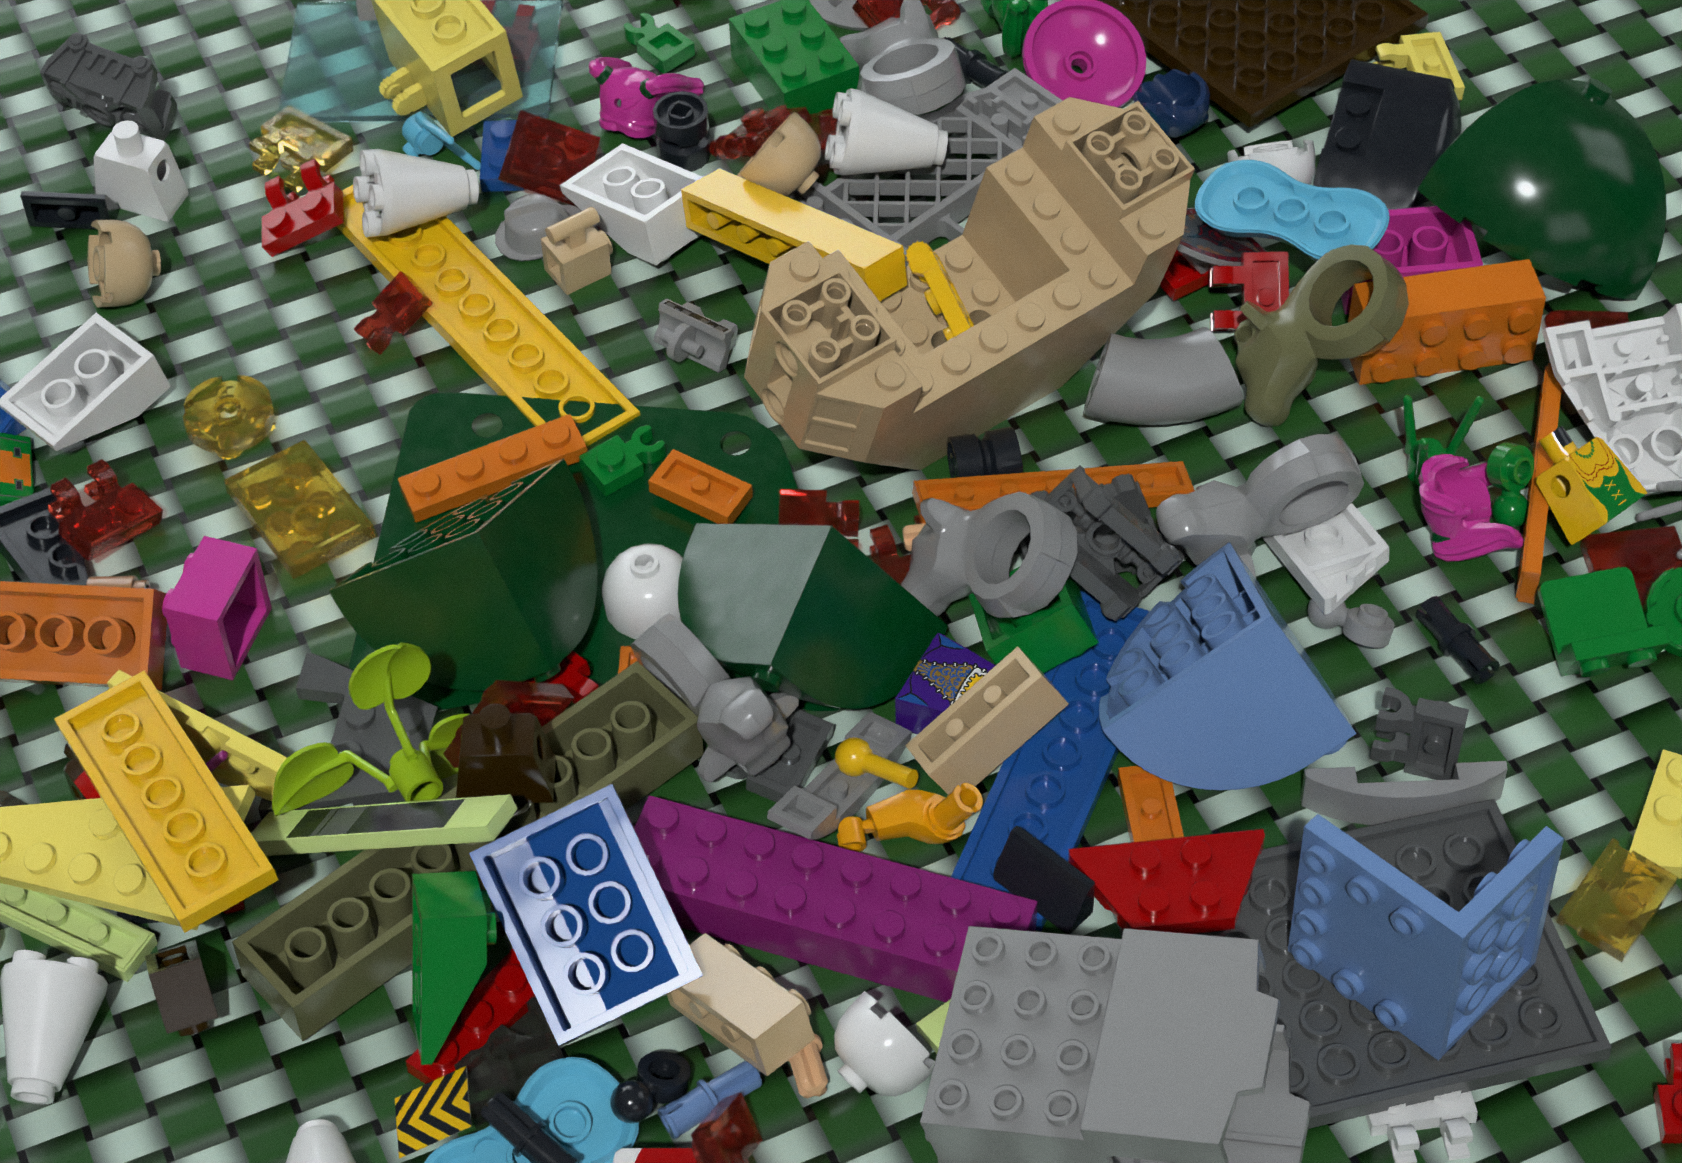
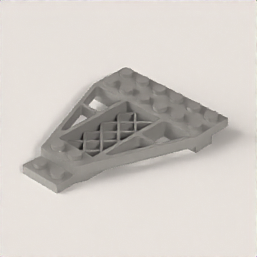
M1014 68L986 88L965 93L939 111L918 116L938 125V130L947 131L948 137L954 133L961 137L948 138L946 153L967 154V159H944L942 165L932 164L931 168L842 175L826 187L815 181L803 195L795 190L787 197L901 244L904 248V255L907 254L908 245H912V242L916 243L917 240L928 244L937 237H946L952 241L963 234L964 228L957 223L970 214L986 167L1022 148L1033 117L1063 100ZM826 143L820 144L821 158L816 167L830 163V161L825 160ZM972 154H985L990 159H971ZM893 174H905V180L886 179ZM936 174V180H910V175ZM941 174L967 175V180H941ZM971 175H978L971 180ZM862 195H874V201L855 200ZM879 195H904L905 201H879ZM910 196H936L935 202L910 201ZM940 196H948L940 201ZM866 217H873V223ZM879 217H904V223H878ZM909 217H917L909 223Z

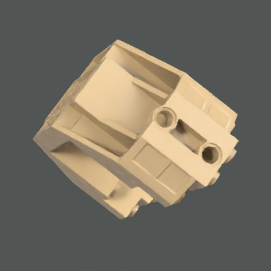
M1069 97L1033 117L1022 148L986 167L963 234L933 251L940 257L974 323L973 327L947 341L943 329L949 325L943 313L936 315L924 295V291L930 288L929 285L922 283L918 276L911 271L909 265L906 266L908 285L879 301L839 249L822 258L810 241H807L771 261L769 264L754 322L744 378L761 398L772 419L784 428L799 449L864 463L922 470L947 455L946 444L948 437L963 434L979 436L1062 387L1106 343L1110 333L1115 334L1157 292L1184 235L1190 180L1195 168L1139 101L1122 109Z

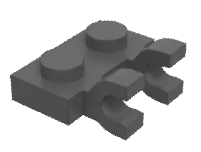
M1385 687L1381 706L1393 709L1396 712L1379 710L1375 730H1377V737L1389 739L1391 742L1374 740L1370 759L1381 762L1397 761L1405 763V773L1434 780H1451L1455 764L1458 763L1469 709L1453 706L1444 701H1432L1424 698H1419L1417 706H1413L1409 697L1402 691Z
M796 708L785 719L788 725L786 734L790 740V746L775 763L755 777L748 775L738 764L732 766L723 775L734 779L747 778L746 790L777 803L794 785L801 789L803 788L833 736V723Z

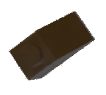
M193 940L145 956L148 975L167 1034L178 1031L179 1036H188L207 1029L210 1026L209 1020L218 1018V1014L196 941Z

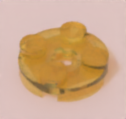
M237 375L238 381L230 380L223 382L222 376L210 378L197 385L187 395L183 405L185 409L183 421L187 436L193 444L205 451L217 453L222 459L230 460L239 457L243 450L249 449L261 442L275 428L277 422L270 392L264 384L249 376ZM224 411L229 414L238 411L237 414L232 417H221V413Z

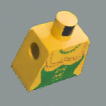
M1561 426L1539 441L1555 465L1537 476L1536 483L1571 545L1599 529L1648 494L1641 483L1602 438L1595 437L1580 448H1577L1564 427Z

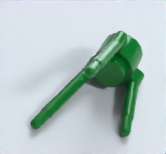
M1410 395L1403 397L1406 435L1404 452L1409 456L1406 471L1407 476L1412 482L1420 485L1418 478L1422 465L1430 457L1440 454L1456 456L1460 445L1484 403L1482 396L1475 398L1447 448H1443L1442 444L1434 438L1423 437L1420 440L1416 439L1412 397Z

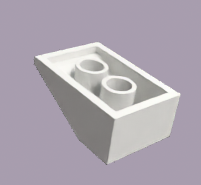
M623 143L560 185L562 193L581 211L591 206L596 209L600 218V222L597 225L627 253L651 264L658 265L660 262L666 261L673 253L702 235L686 227L681 189L703 177Z
M95 313L0 398V408L55 451H58L140 416L171 386L152 353L98 313Z

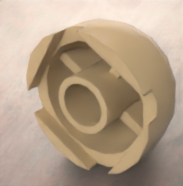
M793 112L764 142L760 150L754 157L750 158L737 176L784 196H788L795 190L803 195L820 176L814 171L821 158V145L817 134L796 112Z
M119 220L93 221L91 226L98 230V235H89L87 260L89 284H98L101 296H92L96 307H119L142 299L150 289L152 276L160 275L161 259L159 251L151 250L148 237L139 227L129 222Z

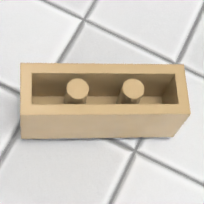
M1017 646L905 746L928 776L949 795L957 785L961 787L962 783H969L973 786L980 783L1069 703L1044 673Z
M706 933L689 945L704 976L667 994L670 1005L766 1076H769L815 1039L808 1018L811 1014V1009L799 992L794 989L787 991L775 982L774 978L765 968L761 966L753 967L743 960L742 956L732 945L725 944L723 946Z

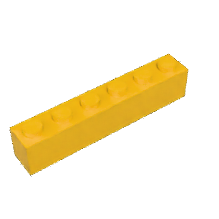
M720 168L681 189L686 227L765 263L770 264L771 261L810 241L822 258L839 249L879 301L908 285L903 245Z

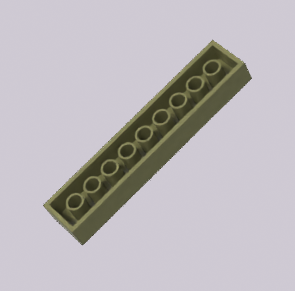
M636 661L542 726L555 756L553 803H515L517 811L495 840L610 784L614 785L625 810H627L704 754L702 736L697 728L698 716ZM457 786L437 800L456 798ZM491 842L363 850L232 941L242 976L295 1034L304 1041L412 964V874L476 871L480 890H486L469 853Z

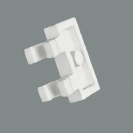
M1456 1091L1435 1096L1434 1100L1409 1106H1406V1103L1391 1106L1387 1111L1366 1115V1120L1371 1136L1387 1134L1394 1163H1417L1414 1150L1419 1149L1420 1141L1416 1130L1440 1128L1448 1160L1470 1158L1467 1143L1473 1141V1133L1469 1123H1476L1478 1111L1471 1091L1465 1093Z

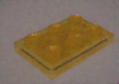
M305 439L224 480L229 496L293 579L375 537L373 524Z

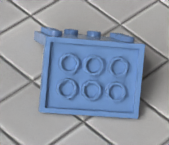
M1317 814L1304 826L1288 951L1301 966L1309 970H1315L1334 984L1342 996L1359 1002L1374 1013L1386 1028L1400 1032L1439 1061L1536 962L1564 838L1546 826L1531 842L1523 839L1510 854L1507 865L1498 874L1493 871L1488 873L1477 886L1474 898L1458 912Z

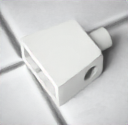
M133 121L117 123L95 152L96 194L107 195L120 209L169 222L189 195L169 145L163 140L141 135L138 125Z

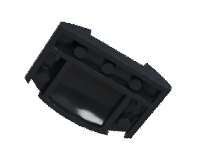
M1351 59L1342 81V89L1324 149L1322 148L1313 186L1363 190L1378 197L1386 204L1388 210L1417 208L1428 200L1417 189L1439 157L1461 134V108L1452 80Z

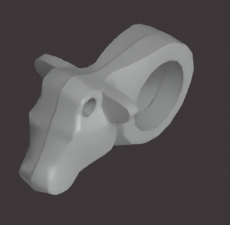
M904 0L900 8V18L891 17L864 32L848 34L839 38L859 65L860 75L857 90L914 115L934 111L950 103L962 93L966 85L955 44L949 40L939 38L937 30L930 16L925 13L920 0Z
M1316 434L1298 439L1273 453L1251 472L1248 480L1243 485L1235 487L1213 480L1197 486L1196 491L1189 494L1172 495L1162 501L1157 507L1156 518L1160 531L1167 542L1181 546L1195 565L1201 564L1209 556L1230 542L1256 578L1251 557V547L1256 539L1301 531L1329 520L1358 497L1364 481L1356 457L1341 439L1332 434Z
M1023 492L1002 496L987 503L980 509L972 511L935 498L925 499L920 504V510L926 524L912 540L909 571L901 586L936 616L942 614L951 602L969 596L971 593L975 595L984 610L994 617L1013 618L1031 614L1046 607L1062 590L1078 553L1077 530L1071 518L1060 509ZM1030 532L1031 540L1027 555L1020 568L1009 578L1012 556L1019 543Z
M670 613L664 615L630 645L638 662L698 716V731L708 744L698 766V774L705 781H714L736 764L748 775L755 777L775 763L789 748L790 740L786 734L788 725L785 719L799 706V699L779 691L767 695L763 688L751 678L752 676L731 679L705 645L677 617Z

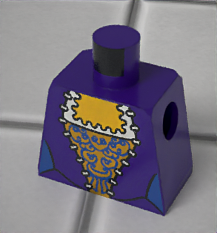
M937 633L895 698L896 724L912 731L914 734H919L996 665L945 635Z

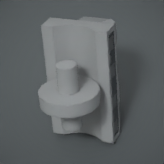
M665 299L659 303L660 321L653 341L667 348L668 358L681 362L687 357L718 373L724 370L727 366L729 351L736 343L737 325L725 319L719 322L713 321L704 316L700 307L689 302L680 305Z

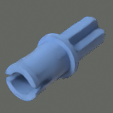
M744 1061L708 1083L703 1079L697 1081L696 1088L679 1099L657 1109V1112L665 1129L675 1140L694 1126L713 1116L717 1119L722 1117L723 1108L762 1085L761 1076L754 1066Z

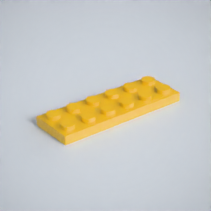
M145 670L54 718L64 739L184 933L278 881V877L269 860Z

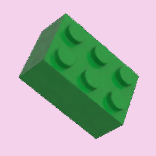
M780 0L729 18L731 57L780 124L792 115L793 112H796L807 123L833 114L836 93H846L850 88L857 89L860 75L859 65L809 0Z

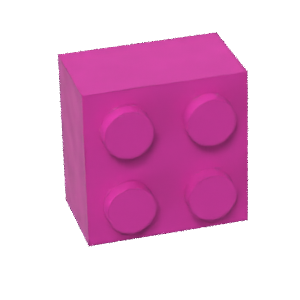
M204 536L196 551L187 556L183 567V574L175 588H171L166 593L162 606L163 615L167 619L171 633V643L175 647L181 668L234 680L272 609L257 548Z

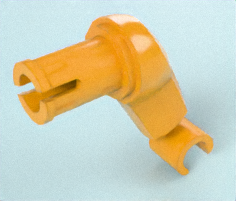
M962 783L961 787L957 785L947 797L923 790L907 789L866 807L867 819L865 820L855 816L844 818L838 826V845L841 848L855 852L863 851L867 847L865 834L872 833L876 841L910 837L934 845L951 842L962 835L965 828V820L981 809L983 805L982 795L975 786L969 783Z

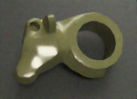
M1350 244L1325 253L1310 267L1294 287L1285 303L1276 311L1266 312L1248 300L1239 308L1248 319L1241 322L1234 332V339L1238 346L1236 364L1246 387L1244 409L1251 419L1266 427L1281 425L1289 415L1292 402L1315 378L1319 358L1330 360L1358 358L1374 353L1391 341L1402 326L1409 305L1407 285L1398 269L1368 246ZM1365 280H1373L1374 290L1368 305L1362 313L1349 323L1336 327L1332 326L1331 316L1335 304L1342 294L1352 287L1353 284Z

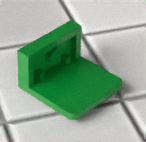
M1617 567L1545 581L1538 588L1539 600L1561 677L1581 673L1582 677L1596 676L1609 671L1610 667L1627 664L1628 668L1646 666L1657 661L1656 656L1670 644L1665 624L1648 627L1633 574L1627 567Z

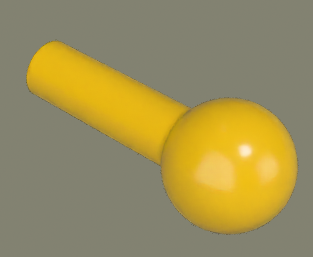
M852 737L845 739L836 749L835 762L839 766V770L847 776L858 777L869 773L908 789L913 788L918 781L917 770L873 754L869 744L861 738Z

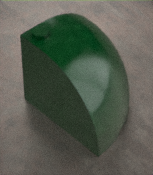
M1590 78L1588 82L1571 79L1544 81L1524 88L1497 103L1477 118L1450 144L1432 166L1417 189L1458 223H1462L1465 219L1471 224L1486 230L1487 233L1483 238L1485 241L1516 259H1530L1534 268L1577 286L1581 279L1597 284L1595 287L1597 293L1621 299L1637 300L1657 263L1665 233L1667 213L1666 190L1663 173L1654 147L1636 119L1611 97L1612 90L1604 83Z
M565 459L556 461L512 481L511 486L499 491L490 499L485 494L395 544L389 548V554L380 558L375 563L369 562L357 569L329 590L343 616L375 651L388 645H398L401 642L416 645L424 650L431 664L427 682L460 690L483 691L510 686L533 678L535 683H539L556 675L561 671L559 663L574 650L585 635L593 615L597 593V559L591 524L583 498Z
M696 523L681 564L677 593L681 622L705 645L719 664L742 677L752 676L751 678L765 691L774 693L779 691L792 695L799 700L818 705L857 709L874 706L895 697L906 683L936 634L945 635L948 627L947 624L833 526Z

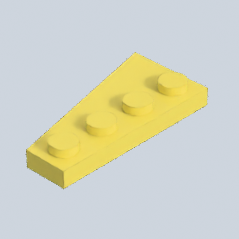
M118 670L107 682L109 689L132 676ZM158 690L205 763L222 750L228 753L227 759L212 772L218 783L227 786L250 785L255 791L256 796L272 801L276 774L287 757Z

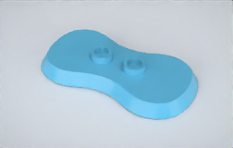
M1237 160L1220 166L1207 177L1195 199V210L1198 216L1218 233L1232 237H1258L1280 241L1293 246L1316 262L1332 249L1350 244L1364 245L1373 249L1383 237L1389 223V210L1386 204L1369 192L1353 188L1312 186L1295 180L1269 163L1257 160Z
M561 1058L543 1065L530 1076L514 1101L536 1123L540 1121L547 1124L545 1131L573 1157H577L580 1161L579 1163H613L615 1152L621 1148H632L638 1135L639 1122L634 1124L622 1122L611 1110V1094L619 1085V1082L601 1066L585 1058ZM488 1126L483 1130L443 1144L434 1150L424 1163L531 1162L523 1155L516 1157L513 1154L515 1147L493 1127Z

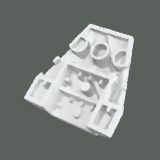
M1682 303L1675 304L1666 314L1655 318L1591 329L1589 320L1545 328L1542 334L1553 374L1593 436L1602 438L1645 488L1648 493L1645 496L1671 492L1658 491L1656 484L1658 482L1682 480Z

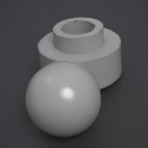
M1312 599L1308 604L1309 618L1313 624L1320 628L1331 629L1338 625L1342 626V631L1346 637L1367 647L1382 648L1386 647L1390 642L1395 624L1388 617V612L1382 607L1374 604H1362L1360 607L1349 609L1346 608V604L1343 602L1334 611L1324 615Z

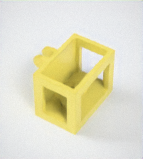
M371 0L389 60L397 69V71L380 82L379 91L385 99L393 100L392 108L398 115L406 116L410 112H415L426 105L448 134L453 137L523 97L506 30L480 0ZM481 58L500 81L502 89L461 112L451 74Z

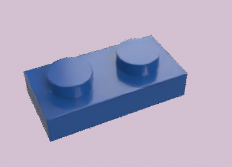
M526 120L484 121L480 167L481 192L524 191L527 145Z

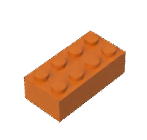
M1530 259L1403 277L1407 285L1409 305L1402 326L1391 341L1374 353L1350 359L1358 384L1364 385L1533 360L1546 296ZM1373 281L1353 284L1348 323L1360 315L1368 305L1374 290Z
M0 581V682L108 687L107 682L118 670L132 677L145 670L156 689L162 690L167 619L163 615L162 606L166 593L147 588Z

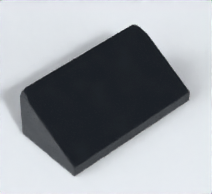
M22 191L20 195L29 226L96 229L91 226L93 221L116 220L119 213L118 205L107 195Z
M1015 826L1011 830L994 868V880L1014 895L1038 901L1037 913L1064 933H1072L1093 913L1095 882L1023 828Z

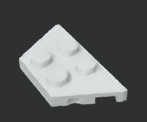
M1353 503L1321 524L1289 534L1262 537L1324 615L1334 611L1389 561L1388 544Z

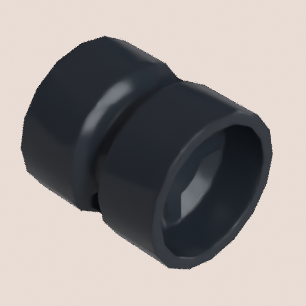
M685 91L672 92L662 96L653 108L657 158L690 172L702 168L711 156L707 103L699 95Z
M1013 427L988 430L985 432L982 440H979L975 434H963L947 438V460L951 478L1023 473L1020 446Z

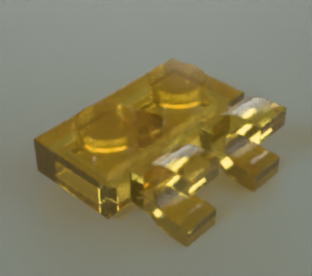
M290 105L261 125L262 137H257L249 143L250 150L260 155L258 159L252 162V168L264 176L276 167L283 151L289 153V155L281 159V166L291 171V174L284 178L283 181L285 187L296 193L305 186L301 177L300 165L315 158L320 163V170L327 172L353 152V142L350 136Z

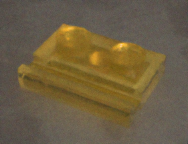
M1612 838L1560 911L1557 923L1562 926L1567 924L1578 931V936L1620 962H1623L1675 887L1678 877L1633 850L1630 853L1619 846V841Z

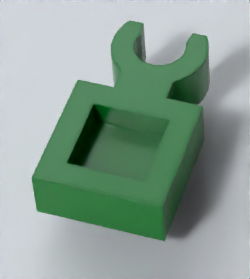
M643 12L640 14L641 28L633 27L628 22L624 24L625 39L629 43L637 45V54L663 74L695 56L693 41L669 23L660 28L656 27L654 18L648 13Z
M644 425L636 429L632 434L631 440L626 443L616 435L580 455V468L604 496L607 497L644 476L643 463L652 464L661 461L666 456L665 442L660 440L654 445H644L653 440L652 428L649 425Z

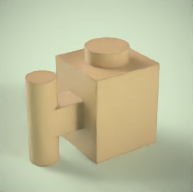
M592 206L545 228L547 236L541 238L544 269L566 295L612 274L610 255L613 253V247L606 233L602 230L597 231L593 226L600 222V218L596 209Z

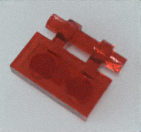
M781 105L768 111H764L762 107L756 108L746 113L740 119L742 124L729 134L721 135L718 139L713 140L710 143L709 150L713 156H718L723 160H732L740 156L751 158L755 156L764 142L793 112H796L808 124H811L813 120L806 107L787 108L786 105Z

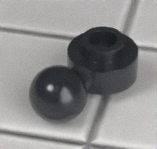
M656 1051L643 1056L638 1063L636 1080L624 1081L613 1090L610 1098L613 1114L622 1122L638 1123L648 1117L652 1110L653 1102L667 1104L687 1094L691 1074L688 1062L683 1057L666 1051Z

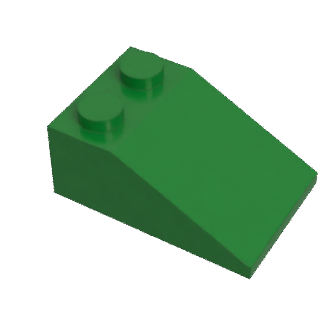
M476 871L412 874V1020L421 1065L433 1064L487 965V945L496 944L495 912H491L490 898L487 891L480 890Z

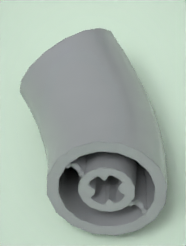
M1201 327L1189 333L1161 339H1138L1110 333L1098 361L1083 414L1111 422L1134 425H1166L1194 421L1219 414L1242 404L1243 396L1237 375L1227 354L1215 335L1207 327Z

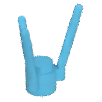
M419 111L410 116L403 124L402 135L407 143L402 149L406 155L419 157V154L434 155L444 145L474 169L480 170L481 163L455 143L454 138L441 129L428 114Z

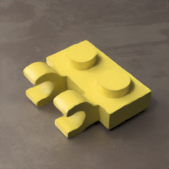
M1441 32L1401 35L1399 44L1383 43L1376 46L1375 50L1380 61L1373 62V64L1398 69L1406 67L1408 71L1451 79L1455 86L1454 91L1458 100H1462L1465 86Z

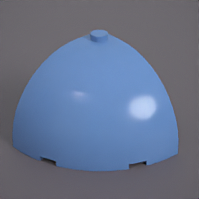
M1230 542L1209 556L1180 581L1185 589L1171 602L1159 601L1139 623L1114 660L1106 678L1111 686L1110 692L1100 698L1099 719L1102 730L1113 744L1133 763L1166 781L1204 790L1245 789L1280 780L1300 771L1324 755H1330L1339 751L1346 744L1347 740L1356 734L1321 674Z

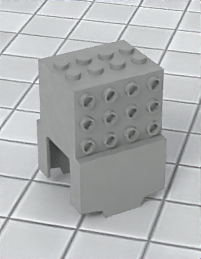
M969 926L920 1124L925 1131V1138L931 1143L937 1155L938 1163H1302L1312 1106L1309 1101L1290 1094L1292 1048L1285 1025L1277 1024L1280 1002L1279 999L1258 991L1259 972L1265 973L1266 969L1259 940L1125 928L1122 939Z

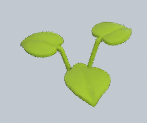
M402 642L398 645L392 644L382 647L366 656L356 666L349 680V695L359 709L368 710L384 703L387 715L403 749L397 751L390 759L389 776L350 750H344L338 754L337 749L331 743L322 742L308 745L286 758L276 774L272 798V810L275 816L314 802L342 787L353 775L354 767L352 764L383 783L389 793L398 789L406 802L436 800L443 791L441 779L458 773L463 717L469 714L452 715L439 721L431 729L429 740L420 742L419 750L412 747L395 709L393 699H403L414 694L428 680L431 664L424 650L416 645Z

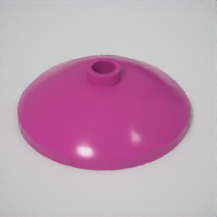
M1061 0L1043 9L1035 17L1024 38L1022 57L1027 76L1061 100L1072 97L1121 108L1132 99L1143 81L1146 71V53L1138 31L1121 12L1097 0ZM1071 66H1079L1083 73L1075 72Z

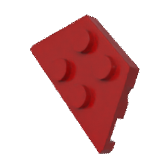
M1264 829L1074 848L1069 849L1068 862L1095 882L1094 897L1104 909L1111 911L1116 916L1117 924L1122 930L1125 928L1184 934L1235 929L1241 912L1242 901L1249 890L1258 856L1262 853L1265 833Z

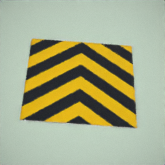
M466 1066L395 1098L399 1159L472 1127Z

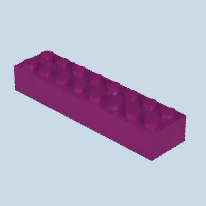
M648 796L634 827L646 855H649V861L681 928L701 934L706 933L712 937L939 1001L947 1002L951 999L969 926L1036 932L1038 901L819 841L809 840L797 835L654 796Z

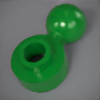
M1510 442L1499 444L1491 452L1487 462V477L1494 487L1501 489V494L1495 499L1492 506V514L1495 521L1499 524H1506L1517 528L1523 525L1526 520L1529 502L1520 493V490L1529 483L1533 476L1534 457L1527 447Z

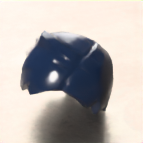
M1172 69L1165 75L1156 74L1153 81L1140 84V92L1136 91L1133 95L1134 103L1139 101L1169 138L1184 136L1200 127L1209 118L1208 110L1211 97L1209 88L1202 77L1194 71L1188 75L1180 70Z

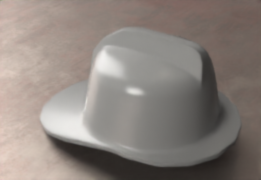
M537 193L524 195L517 198L504 211L505 220L496 231L495 244L500 253L509 259L527 261L543 258L541 238L547 236L545 228L577 214L581 210L573 205H561L546 195ZM593 225L595 229L598 231V225Z

